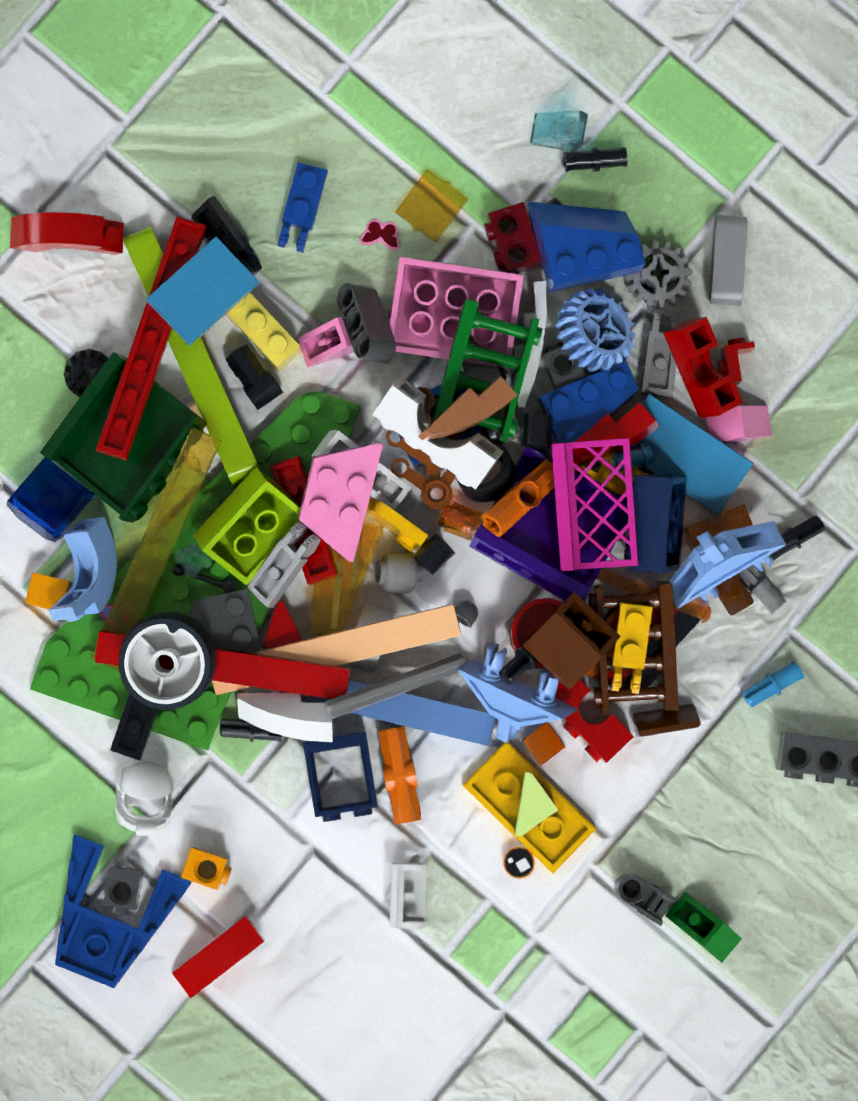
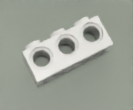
M330 430L311 456L332 454L348 448H358L359 446L339 430ZM379 462L370 497L376 501L383 502L395 511L412 487Z

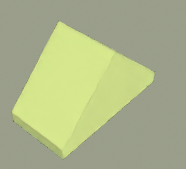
M524 772L514 835L523 836L558 810L534 775L528 772Z

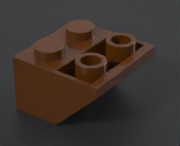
M574 592L556 607L522 646L569 690L608 652L621 636Z

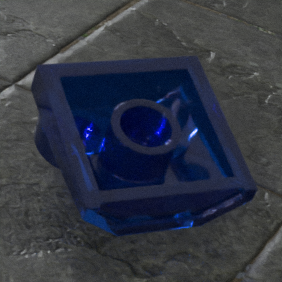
M44 457L7 500L6 505L29 528L44 539L56 543L64 537L68 528L94 498L95 494Z

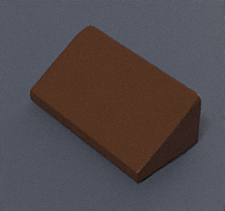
M738 574L716 586L719 591L718 597L731 616L754 603L752 596Z
M694 704L681 705L679 710L666 711L663 708L633 714L635 732L638 737L698 728L701 725Z

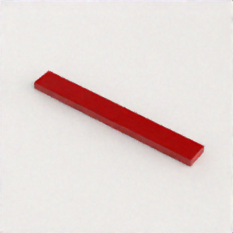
M176 216L149 296L199 252L207 230L206 225ZM148 302L141 317L96 448L97 452L125 461L128 460L172 332L170 325Z
M100 630L98 633L95 663L118 666L121 645L127 634ZM215 647L217 664L212 681L328 699L347 694L351 668ZM160 655L159 663L161 667L167 670L173 669V659L168 655Z

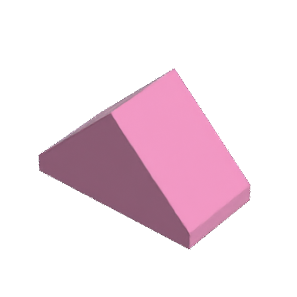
M337 317L297 338L307 367L353 353L342 317Z
M767 405L737 406L720 416L706 417L708 432L724 443L772 437Z

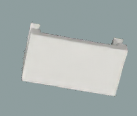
M392 863L390 928H425L427 864Z

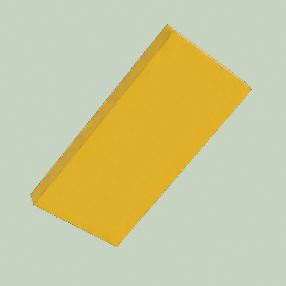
M504 742L462 785L552 874L597 829L509 742ZM524 772H528L534 775L558 810L523 836L514 835Z

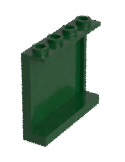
M113 352L40 453L48 460L57 462L120 514V520L134 523L145 515L148 510L147 504L153 496L158 495L167 484L166 479L170 473L182 465L185 460L184 454L190 446L195 445L204 434L203 429L207 422L158 382L154 381L128 460L125 461L97 452L96 448L127 361V357Z

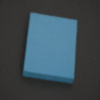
M215 237L147 297L146 301L191 346L258 286L259 281Z

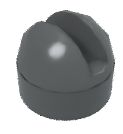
M469 600L461 601L455 606L458 622L471 628L478 617L477 606Z

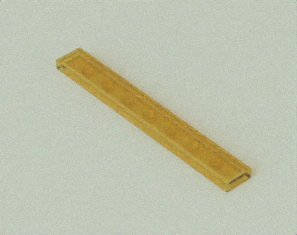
M192 427L102 630L128 634L143 619L222 440ZM97 642L90 656V658L94 660L96 655ZM104 664L119 671V666Z

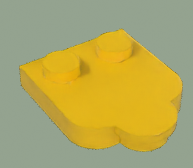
M370 497L366 513L396 536L398 539L396 543L409 553H412L413 550L417 552L428 541L426 533L383 502L376 501Z

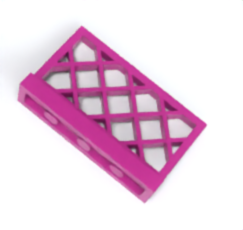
M630 438L552 444L561 571L638 566ZM623 445L624 459L615 468L602 455L610 446ZM605 446L599 453L592 448ZM586 448L596 457L583 470L574 462L573 449ZM598 460L613 471L602 485L587 473ZM623 465L625 466V476L619 472ZM575 469L578 470V471L581 473L580 476H579L576 480H575ZM615 474L626 482V491L618 500L604 488ZM583 477H586L598 488L587 502L576 494V485ZM601 491L615 503L604 517L589 505ZM626 496H627V507H625V506L621 503ZM577 500L583 505V507L579 511L577 507ZM617 506L628 514V523L621 531L606 520ZM586 508L600 519L589 534L579 526L578 517ZM603 523L617 534L607 548H604L592 537ZM628 528L630 540L623 535ZM579 532L585 536V539L581 543ZM619 538L623 539L630 546L631 559L618 560L609 552ZM590 540L602 553L593 562H581V548ZM605 554L611 559L609 561H600Z

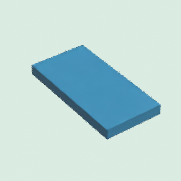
M649 393L642 405L657 421L659 428L643 440L630 446V449L636 448L639 443L649 444L653 452L654 462L650 463L647 468L657 475L687 477L686 494L719 515L754 463Z

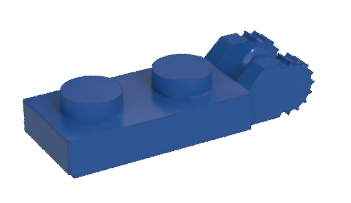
M297 163L282 218L283 225L278 240L279 247L285 248L289 240L291 226L302 229L297 239L296 251L304 252L309 232L313 230L328 170Z

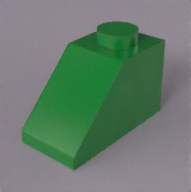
M686 892L682 894L665 915L721 963L742 939L727 924Z

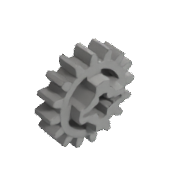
M654 241L652 249L643 244L641 248L644 260L650 257V265L647 268H642L639 273L624 277L625 281L632 282L628 292L638 293L637 303L642 301L643 298L646 299L647 308L649 309L653 302L658 303L659 309L664 308L665 301L674 306L676 304L675 296L683 299L686 295L682 287L690 288L692 283L690 280L685 279V277L693 273L692 269L684 267L688 263L689 258L684 257L681 259L679 257L680 247L671 251L670 242H666L664 248H659L658 241ZM664 257L670 259L675 265L671 266L664 260ZM656 265L660 274H666L661 281V285H659L656 276H651L656 269ZM679 280L677 286L669 293H666L669 282ZM646 284L653 290V294L646 291L642 285Z

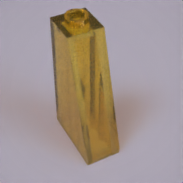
M363 524L354 562H349L330 546L339 575L314 584L310 634H315L318 637L345 630L383 537L384 526Z

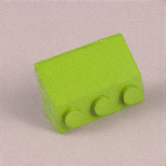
M256 466L195 532L193 537L203 552L247 586L280 539H284L293 525L301 522L298 519L301 506L278 483Z

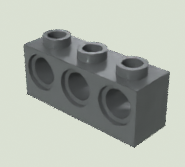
M781 732L776 770L784 771V777L803 780V774L816 775V782L834 784V779L838 778L846 779V786L858 787V774L851 768V761L854 757L858 756V742ZM794 747L799 748L804 755L803 761L797 766L793 765L788 759V753ZM826 751L830 752L835 759L834 766L829 770L824 769L819 761L820 756Z

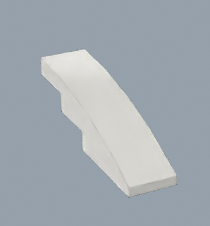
M546 281L533 282L534 313H524L522 318L523 326L525 327L529 326L530 319H540L538 327L543 328L538 346H532L517 402V412L524 411L535 382L543 349L547 315ZM523 345L513 346V356L520 358Z

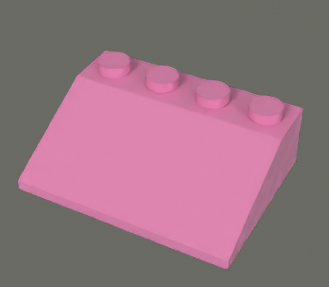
M399 257L389 324L396 343L395 352L448 360L463 302L466 299L479 302L477 310L482 311L481 315L517 324L524 275ZM478 327L477 330L471 329L469 341L474 342L473 345L512 356L515 337ZM471 357L469 360L463 359V362L507 368Z

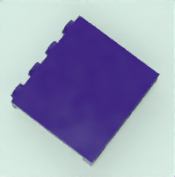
M526 447L516 464V479L513 487L543 460L548 459L552 463L553 460L541 449ZM575 471V480H576L580 475L577 474L576 471ZM583 477L576 485V494L587 502L598 488ZM555 488L541 500L538 506L530 509L500 537L486 530L481 524L469 545L472 549L562 600H565L574 592L585 600L602 569L561 571ZM601 491L589 505L604 517L615 503ZM520 494L521 499L525 502L523 495ZM612 494L617 500L622 496L619 494ZM626 497L621 502L625 507H627ZM577 500V507L579 511L583 507V505ZM617 506L606 520L621 531L626 526L628 514ZM586 508L578 517L579 526L589 534L600 519ZM604 523L592 535L604 548H607L617 536ZM579 532L581 543L585 539V536ZM590 540L581 548V562H593L602 553ZM605 554L600 561H606L608 556Z

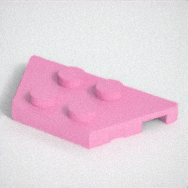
M374 442L371 445L358 448H348L332 454L327 453L314 456L307 479L298 519L349 562H354L383 444L380 442Z

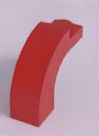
M43 212L11 217L10 248L36 253L50 249H81L118 255L123 253L124 223L105 220L104 216L81 213Z

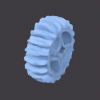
M591 288L576 292L563 303L562 309L556 315L559 320L555 327L561 331L556 338L564 342L561 350H568L570 353L569 360L577 359L578 368L586 366L589 372L609 370L611 367L624 362L630 356L629 352L635 347L632 340L636 334L630 330L635 323L628 321L627 316L629 312L622 310V302H614L613 294L605 296L602 289L594 291Z

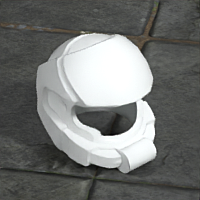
M141 761L131 766H126L118 778L116 818L119 825H124L127 829L135 831V835L155 836L157 831L170 824L173 781L166 767L149 761ZM143 805L157 808L159 811L152 816H140L133 813L130 807Z

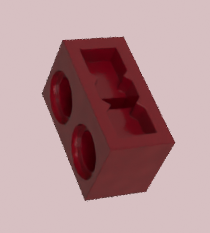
M524 202L488 213V222L484 223V229L488 241L494 240L498 252L493 253L499 271L504 269L506 273L518 274L542 266L537 241ZM508 219L514 222L516 228L510 233H505L500 230L498 224L502 220ZM515 248L521 249L525 253V259L521 262H514L508 256L509 251Z

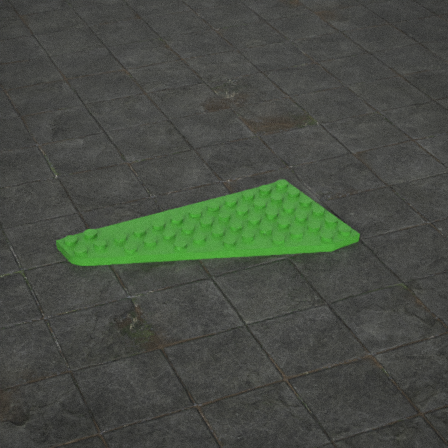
M309 392L299 396L249 444L260 470L273 479L269 466L300 456L308 477L313 460L311 455L330 430H339L350 439L361 406L322 392ZM225 468L116 573L114 589L106 605L115 606L123 604L129 609L128 619L133 621L134 626L146 617L161 612H176L189 616V610L197 600L226 594L222 587L183 574L180 576L174 575L172 567L177 563L182 564L185 569L223 582L233 581L235 584L233 592L248 589L243 582L203 552L193 537L195 532L240 484L232 485ZM249 590L259 635L271 608H267ZM100 613L87 614L72 622L67 621L46 642L30 690L120 720L129 692L120 677L119 666L95 663L98 633L100 630L110 631L112 624L105 620ZM211 681L206 691L192 703L177 709H159L151 731L209 751L220 717L232 691L216 695Z

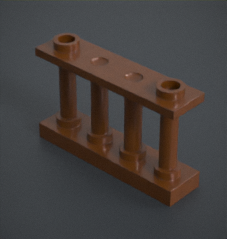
M656 581L657 589L652 590V593L603 596V588L600 585H594V593L589 594V606L603 620L604 609L619 608L620 602L649 605L653 609L658 608V621H653V624H650L649 637H654V640H660V652H655V656H646L644 669L656 668V671H661L662 683H657L656 687L640 688L639 694L631 693L630 688L619 689V691L608 690L607 671H613L614 666H612V658L606 659L605 654L598 661L599 687H594L595 706H600L603 715L609 714V702L657 699L658 702H663V707L666 711L679 710L673 586L670 581ZM622 667V670H633V668Z

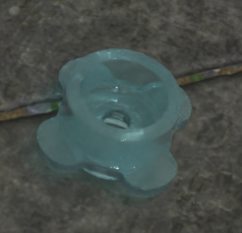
M192 541L190 546L186 547L183 551L179 550L175 553V561L182 565L185 570L184 574L188 578L196 577L197 572L203 568L208 569L212 565V558L201 550L196 541ZM195 557L196 562H191L190 558Z

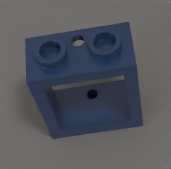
M366 732L333 737V742H303L315 817L322 816L323 822L341 820V813L353 811L354 817L373 814L372 808L378 807ZM360 746L369 800L323 808L314 753Z

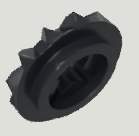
M92 349L75 352L66 362L63 373L66 385L70 391L76 396L81 397L91 383L87 378L79 379L84 373L82 363L90 369L101 366L94 372L95 378L108 360V357L101 351Z

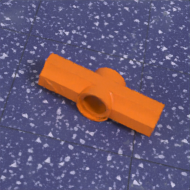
M548 459L543 460L520 482L507 490L503 497L481 516L483 519L482 525L486 530L500 537L530 509L538 506L541 500L555 488L553 463ZM520 494L523 495L525 502L521 499Z
M405 726L378 731L384 760L382 768L386 791L390 794L395 824L421 820V810L416 792L418 784L413 759H410Z

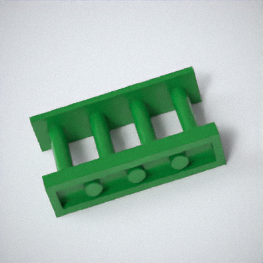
M466 299L463 302L431 423L453 403L455 389L471 388L475 392L482 393L491 384L487 381L465 376V372L460 371L463 359L469 360L471 357L517 370L512 389L517 396L507 404L504 419L490 416L477 424L500 431L498 441L507 442L508 437L513 438L516 431L518 419L513 418L532 346H538L543 328L538 327L540 319L537 318L530 319L529 326L525 327L481 315L482 311L477 310L479 302ZM478 327L524 339L520 358L473 345L474 342L469 341L471 329L477 330Z

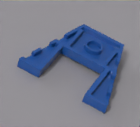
M74 834L55 965L115 989L190 887L192 881L162 869L139 928H135L80 906L104 846Z

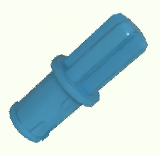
M793 661L772 675L767 673L765 679L744 690L742 693L744 700L750 707H754L775 694L777 696L781 695V690L800 679H804V675L798 664Z

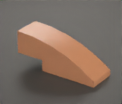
M501 376L492 382L479 396L469 388L422 431L418 437L423 441L462 432L498 412L513 400L517 394Z

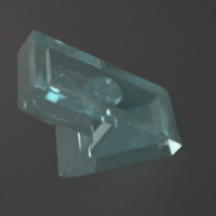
M580 110L535 113L530 144L576 152L578 144H583L588 114Z

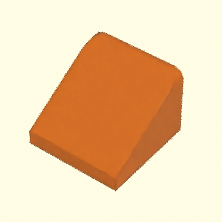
M547 722L522 740L540 766L565 748Z

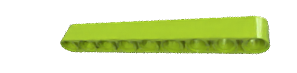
M151 225L122 238L148 297L163 257L162 249ZM172 329L168 340L198 410L203 420L207 422V430L234 486L242 482L256 466L258 468L259 466L201 337L189 346Z

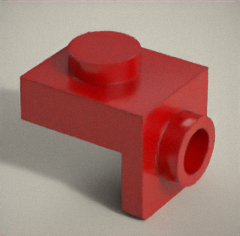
M746 338L728 340V345H724L720 350L721 361L717 362L718 371L724 375L731 374L736 385L742 381L738 354L749 353L755 349V342H746Z

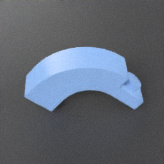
M104 516L82 519L64 534V538L73 556L75 573L69 591L48 609L53 621L67 619L68 622H72L87 614L100 613L111 597L116 580L117 557L114 540Z

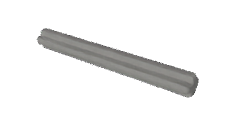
M456 654L338 696L324 703L325 712L331 719L456 675L459 673L457 668L466 664L467 661L461 654Z

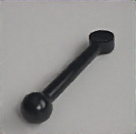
M179 563L172 567V572L176 576L183 574L222 587L226 593L235 590V584L231 580L223 582L185 569Z

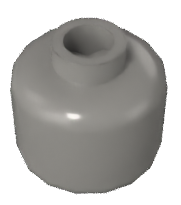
M388 552L383 555L381 560L376 562V583L381 585L382 589L387 593H411L415 589L417 582H422L423 567L421 564H417L416 558L411 553Z

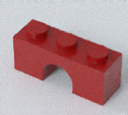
M707 317L686 320L663 333L699 418L720 416L743 403L732 375L721 374L711 362L710 350L717 347L718 342Z
M581 680L569 690L559 681L555 698L578 708L577 711L564 718L566 723L562 725L563 728L574 739L578 736L583 739L587 744L584 750L596 763L600 759L607 763L634 736L613 714H610L600 724H590L584 721L579 713V704L583 697L591 690Z

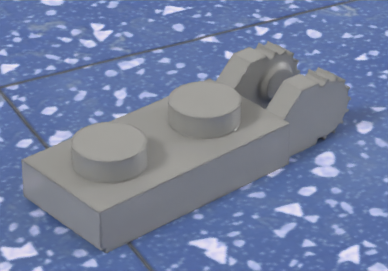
M654 309L651 331L648 333L641 394L649 395L651 393L654 396L672 398L677 365L663 333L659 332V325L662 320L661 309ZM673 311L671 315V328L679 325L680 312Z
M302 522L293 525L284 539H280L247 586L267 608H274L307 562V557L313 554L320 544V538L313 534L306 538L299 549L294 546L303 538L308 527Z

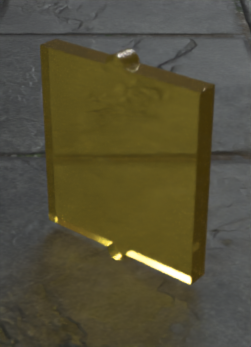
M427 169L395 213L411 224L414 231L419 230L436 243L466 204L468 198L451 187L450 181L444 182Z

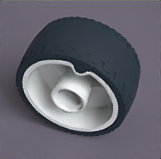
M161 612L146 617L129 631L121 645L118 666L125 688L136 700L154 709L171 710L192 703L206 691L215 674L217 656L213 639L201 623L185 614ZM160 655H168L173 659V669L167 670L161 667L159 663Z

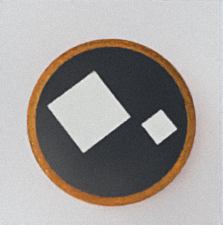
M524 847L511 848L503 858V867L507 874L513 878L522 879L529 876L535 866L533 854Z

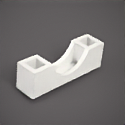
M401 377L391 386L373 415L379 419V423L384 428L396 431L403 436L409 446L414 449H420L429 455L430 460L435 465L447 468L454 473L456 479L461 484L476 489L486 478L504 451L479 433L463 440L442 437L422 441L418 435L430 425L425 411L427 395Z

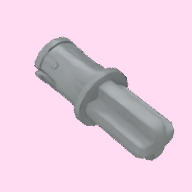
M753 565L738 573L740 579L751 590L749 592L750 595L754 593L771 614L786 602L767 581L769 577H764Z

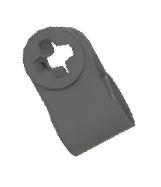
M631 873L621 875L615 883L616 895L621 900L660 926L663 924L662 918L671 903H676L677 898L654 884L651 885ZM628 880H635L638 884V891L632 897H626L623 893V885Z

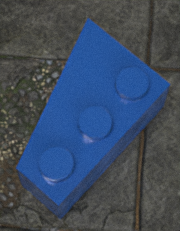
M625 361L611 367L609 370H603L539 396L538 403L543 414L552 416L551 434L555 443L575 442L606 414L611 417L631 400L639 389L629 365Z

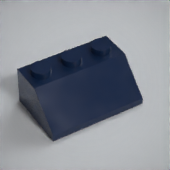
M634 475L633 491L639 565L628 566L627 570L665 574L677 571L680 567L687 477ZM628 544L625 546L624 559H631V550Z

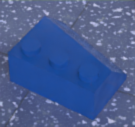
M527 202L549 293L639 273L645 266L638 233L625 211Z

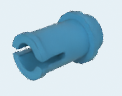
M639 443L636 448L631 449L632 468L638 466L647 468L650 463L654 462L653 452L649 444ZM623 451L612 453V463L616 468L624 459ZM624 465L620 468L619 472L625 470Z

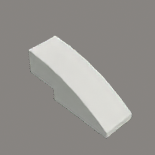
M237 693L238 717L266 731L290 738L333 742V719L326 714L324 703H301V694Z

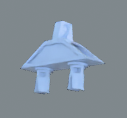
M774 521L723 531L714 537L708 531L698 536L697 539L701 545L693 549L669 580L673 586V602L676 608L682 607L697 597L702 602L709 603L708 594L717 599L719 591L716 586L751 565L758 571H763L762 562L771 567L773 559L770 554L786 545Z
M489 644L487 646L484 664L471 660L457 668L487 712L499 721L496 738L505 743L515 738L518 730L520 731L524 726L561 720L578 710V708L555 698L559 680L554 676L551 677L552 674L547 669H542L540 672L538 689L518 680L511 684H506L500 678L499 671L503 668L507 649L505 647L498 651L499 644Z

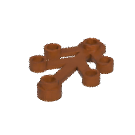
M418 387V390L427 395L428 402L425 405L427 419L431 424L430 409L434 405V396L428 388ZM467 429L445 437L456 440L464 435ZM388 430L386 433L388 444L393 447H400L425 465L428 479L412 470L409 462L403 458L395 459L392 462V473L399 478H405L419 488L422 501L427 507L436 510L446 507L452 499L450 485L456 478L455 474L447 469L440 478L439 466L430 460L429 455L420 449H414L409 446L403 436L399 442H392L389 436L394 431ZM399 462H403L407 466L406 471L402 474L397 473L394 469L395 465ZM434 488L441 489L443 492L442 498L438 500L433 499L430 495L431 491Z

